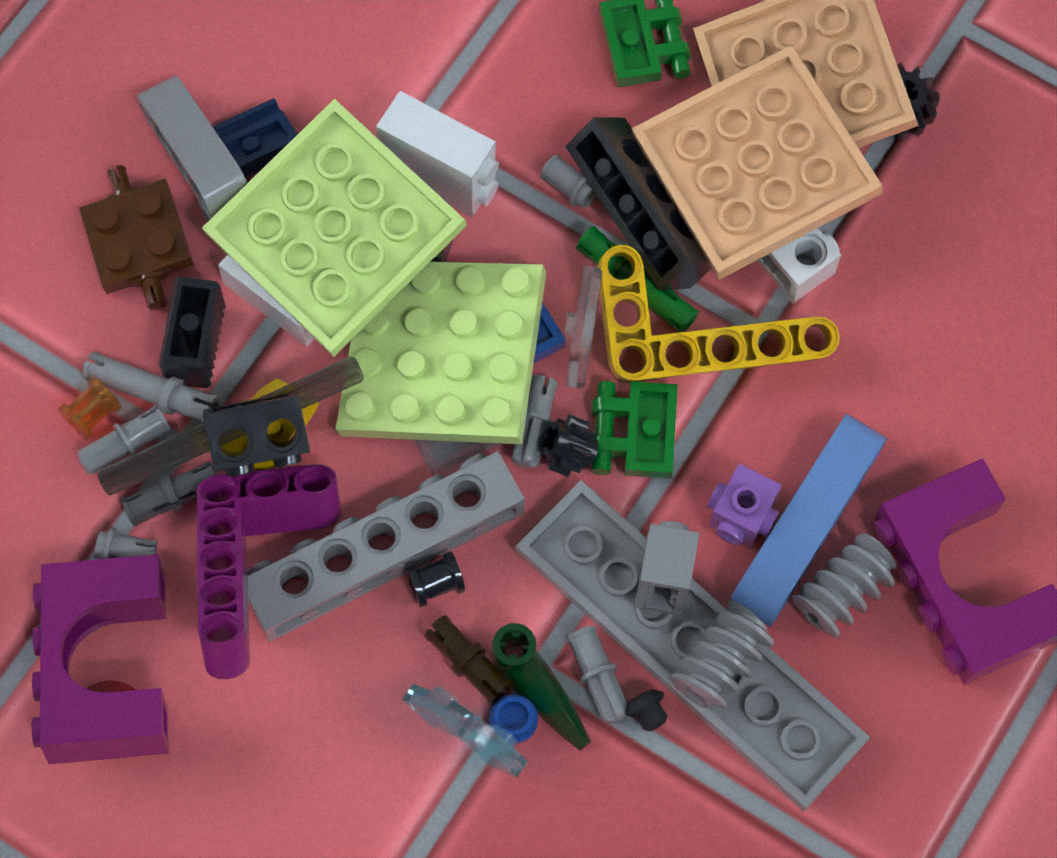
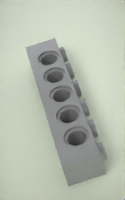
M497 451L487 457L484 453L477 454L462 463L460 466L461 470L445 478L441 474L435 475L422 482L418 487L419 491L403 499L401 496L388 498L376 507L375 513L361 520L358 517L346 519L334 527L333 534L317 542L314 538L304 540L290 550V555L274 563L272 560H266L251 567L248 570V601L269 643L406 574V567L414 565L418 568L444 555V553L450 552L523 515L525 512V498L500 453ZM464 492L474 493L480 499L472 507L459 506L454 500L459 494ZM422 513H429L437 518L436 524L428 529L416 527L413 525L412 520ZM380 534L389 535L395 540L389 549L382 551L373 549L369 543L375 536ZM335 556H346L352 561L350 567L343 572L330 571L326 565ZM301 577L309 583L303 592L289 594L283 590L285 583L289 579Z

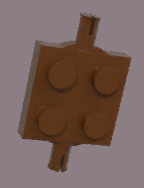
M118 165L116 166L118 175L113 167L107 171L114 194L106 199L80 207L79 210L105 292L109 294L127 287H143L148 309L157 310L156 300L161 308L167 305L160 281L174 271L194 265L166 178L142 187L131 188L126 167Z

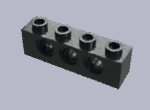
M593 117L565 146L629 245L640 254L644 268L660 291L691 288L712 269L709 261L661 184L651 164L643 154L633 136L632 127L626 118Z

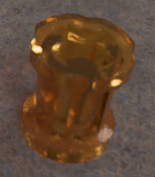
M95 377L88 381L89 387L69 405L62 404L58 408L65 421L84 439L92 436L91 429L111 411L117 413L122 408L115 395Z

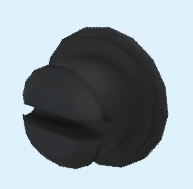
M650 689L634 697L627 704L626 716H636L642 726V730L653 731L666 723L668 716L660 704V701L664 698V692Z

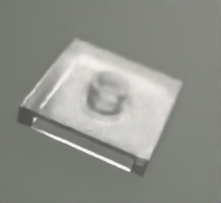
M584 265L577 312L568 311L564 339L572 340L568 366V387L583 389V386H586L603 272L600 271L601 268Z

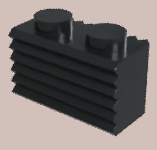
M187 277L175 278L158 363L164 378L169 379L175 376L183 379V383L191 387L208 388L212 385L210 378L213 377L212 369L215 368L213 361L217 359L215 352L218 351L217 343L220 342L218 335L221 334L220 327L223 325L221 318L224 317L223 310L226 308L221 287L217 281Z

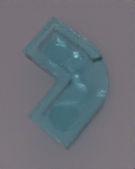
M413 684L402 700L431 727L459 738L487 765L518 777L527 764L528 760L514 748L517 740L511 734L496 725L489 726L478 716L461 706L459 701L446 690L435 686L430 691Z

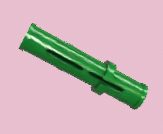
M592 226L580 238L575 248L598 265L605 252L617 245L600 232L598 228ZM614 256L608 261V270L612 277L617 280H625L630 277L632 267L626 258ZM644 268L648 308L662 317L678 333L685 332L696 320L700 311L684 301L673 290L660 291Z

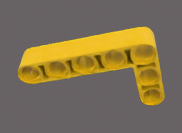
M617 245L605 252L597 266L608 365L610 372L615 378L623 382L647 381L814 361L830 356L839 344L840 334L837 326L831 320L817 316L652 336L644 267L640 254L628 245ZM622 256L630 262L632 271L628 279L617 280L611 276L608 270V261L611 257ZM628 302L635 307L637 320L633 326L625 327L617 323L613 315L614 307L617 303ZM810 326L819 328L824 334L825 344L819 352L809 349L805 343V332ZM763 332H771L779 340V351L774 357L764 355L759 349L758 340ZM717 337H724L733 344L734 355L728 363L717 360L713 355L712 344ZM670 343H680L687 349L689 355L684 367L675 368L667 361L665 355ZM634 348L641 354L643 365L640 371L628 373L622 369L619 363V355L623 349Z

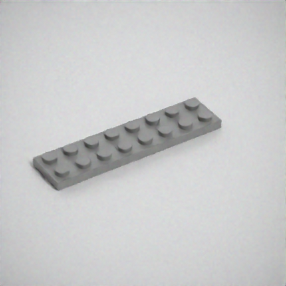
M580 480L516 545V552L804 812L868 742L870 736L770 647L757 643L755 647L763 656V660L756 662L746 658L743 661L751 671V676L746 678L736 673L732 676L740 688L738 693H733L726 689L721 690L720 693L728 703L726 709L713 704L707 708L701 707L677 690L670 681V676L675 672L684 674L681 669L682 660L686 657L695 658L692 647L697 642H706L704 638L705 630L710 626L718 627L716 616L718 613L728 610L693 579L691 580L690 591L682 616L634 607L647 538Z

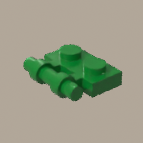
M609 0L600 2L599 14L617 88L660 81L662 74L660 64L665 63L672 67L673 75L676 79H683L691 74L688 63L691 59V53L688 43L682 39L680 26L683 21L680 9L674 6L673 0H655L657 8L646 10L644 0ZM658 29L663 31L665 43L655 45L652 30Z
M611 381L598 382L597 397L592 400L591 415L595 417L594 437L598 440V452L592 463V473L597 475L610 474L611 458L623 457L625 458V476L672 478L678 384L631 381L629 398L615 397L616 383ZM615 418H628L627 438L613 437Z

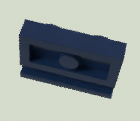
M275 98L213 126L237 162L245 178L261 171L298 135L284 112L278 107Z

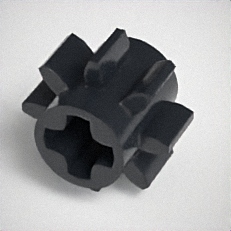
M569 415L566 421L558 418L556 422H551L546 426L540 438L539 449L543 455L542 458L550 462L549 470L568 477L571 471L580 473L581 470H585L592 465L598 452V440L594 437L595 432L588 430V421Z

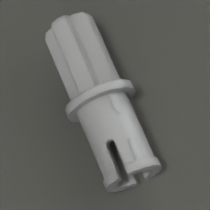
M532 375L522 444L514 445L512 461L522 468H536L539 465L541 456L539 449L540 438L546 426L553 422L549 417L558 383L553 378H549L547 386H543L544 375Z
M155 405L121 426L118 423L114 424V431L79 450L77 453L78 459L88 474H94L127 454L134 457L136 450L152 440L169 433L171 428L161 410Z
M587 626L571 633L567 641L571 645L583 673V676L580 678L581 683L588 685L602 720L605 723L620 721L626 717L627 702L614 674L617 671V666L614 663L610 664L597 635L596 627Z

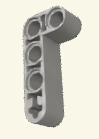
M175 75L137 94L136 98L147 122L196 195L204 217L208 222L247 184V181L231 153L182 81Z

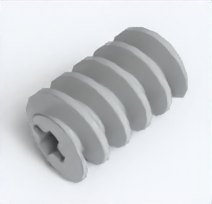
M860 533L855 538V546L847 545L841 552V558H832L827 565L828 571L819 570L814 576V583H805L800 589L801 596L792 595L793 602L800 613L815 628L824 631L836 639L841 633L834 621L838 619L845 625L851 626L854 623V619L848 610L850 607L860 613H865L868 607L862 598L864 594L878 601L882 595L876 583L879 582L887 588H892L895 584L889 572L897 567L894 558L879 541L866 533Z
M733 600L727 602L730 612L722 611L716 616L718 627L710 626L705 630L704 638L706 642H697L692 647L695 658L686 657L682 660L681 669L684 674L675 672L670 676V681L677 690L689 700L704 708L713 704L726 709L728 703L720 693L721 690L726 689L733 693H738L740 690L732 678L733 674L736 673L749 678L752 673L743 661L746 658L756 662L763 660V656L755 645L760 643L772 647L775 644L772 637L768 634L765 624L753 612Z

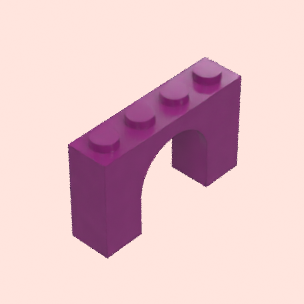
M983 458L882 503L874 517L876 520L874 522V529L880 543L885 548L890 547L898 561L896 570L902 584L907 590L913 589L921 604L919 606V614L925 627L930 632H936L944 647L941 653L947 668L953 675L959 674L964 685L1057 642V590L1053 583L1006 605L984 607L969 603L960 598L951 590L942 576L939 566L941 542L949 535L996 514L1006 500Z
M159 554L41 564V583H34L33 585L34 608L36 612H41V626L34 627L32 633L35 656H40V671L33 672L32 674L33 697L35 702L40 701V717L32 718L31 729L34 747H41L48 764L169 754L168 707L161 688L96 692L80 686L69 676L71 657L79 643L91 632L110 624L166 619L165 574Z

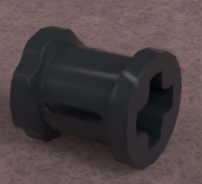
M452 551L444 553L443 559L419 568H416L414 565L405 568L413 595L420 608L426 606L429 599L454 590L458 594L465 592L463 577Z

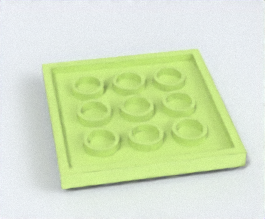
M334 99L220 209L202 229L208 237L334 357L467 224L457 211Z
M429 262L351 340L335 429L341 437L522 444L546 280V270L543 264Z

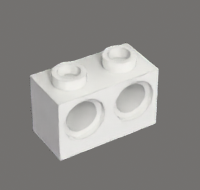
M817 228L756 261L791 302L795 303L835 274L841 254L835 239L828 232H821ZM807 255L813 258L816 264L804 265L796 257Z

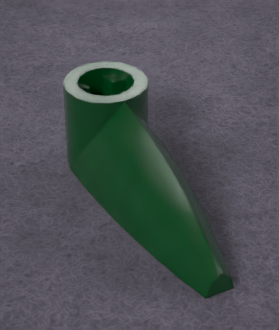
M510 623L501 627L495 633L492 642L494 665L514 683L512 688L518 695L526 697L534 704L538 715L550 727L581 751L591 743L589 735L563 686L537 651L536 638L533 632L525 625L519 623ZM509 643L514 647L520 644L523 645L522 657L518 658L514 654L507 657L505 655L506 645Z

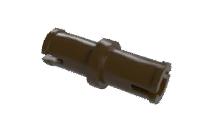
M447 615L440 617L431 625L436 629L434 632L431 629L426 631L424 637L453 664L451 670L458 677L465 676L487 699L490 705H494L497 700L506 695L502 690H511L514 683L485 656L486 649L478 642L473 644L450 621Z

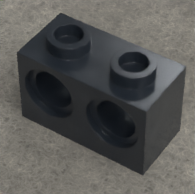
M298 390L203 410L202 416L214 472L225 470L227 476L243 475L255 471V463L273 460L275 467L286 466L301 462V454L310 452ZM279 418L291 421L296 429L294 436L286 442H276L271 439L267 428L272 421ZM230 428L242 430L248 438L246 447L238 452L226 450L220 442V436L225 430Z

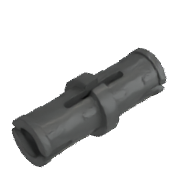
M208 461L195 469L172 478L170 475H166L160 478V483L139 493L137 492L122 498L123 506L133 527L172 509L175 513L183 510L184 504L197 498L199 484L206 478L217 475L214 472L212 463Z

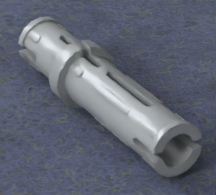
M96 351L88 356L90 360L96 363L93 364L89 361L84 363L83 378L85 380L94 381L158 405L161 412L169 415L177 412L204 423L203 410L221 406L219 396L210 395L188 387L183 383V379L175 376L166 379L109 358Z

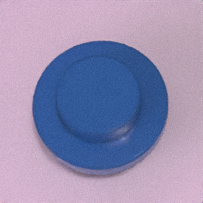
M516 694L506 695L497 700L491 708L489 715L490 728L493 734L505 743L519 744L525 742L537 729V710L534 704L524 696Z

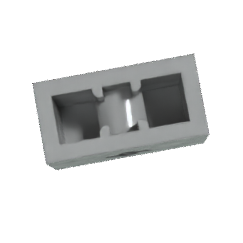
M663 521L660 525L650 524L634 607L682 616L690 591L699 532L689 531L687 525L674 521Z

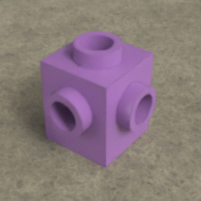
M739 463L729 483L725 485L719 482L710 497L707 507L714 511L709 526L716 529L715 533L730 544L741 545L743 543L752 547L758 534L767 538L779 515V511L772 507L777 500L782 485Z

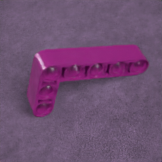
M314 464L256 470L238 476L218 474L206 478L199 484L197 489L198 634L205 669L212 677L217 679L238 677L246 671L250 663L247 536L321 529L336 523L341 515L337 476L330 467Z

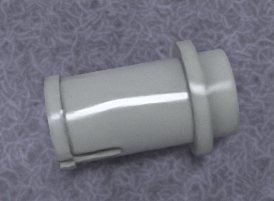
M558 154L551 157L544 165L540 178L549 182L569 197V204L574 207L579 205L582 208H586L594 201L597 195L585 176L565 162Z
M110 528L109 532H99L94 558L108 559L157 554L158 540L116 534V529Z

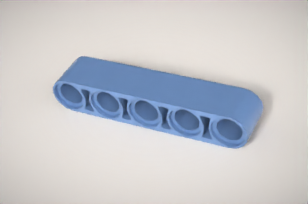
M849 414L844 416L737 585L730 600L738 602L749 609L768 627L772 626L874 463L888 437Z

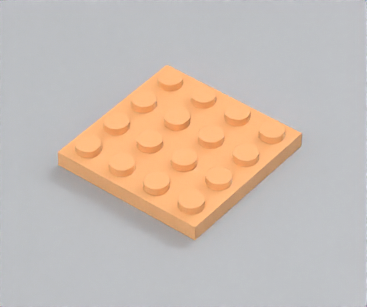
M765 0L693 28L711 86L792 45L858 148L919 126L874 0Z
M792 45L631 128L633 136L643 154L651 164L719 280L883 194V186Z

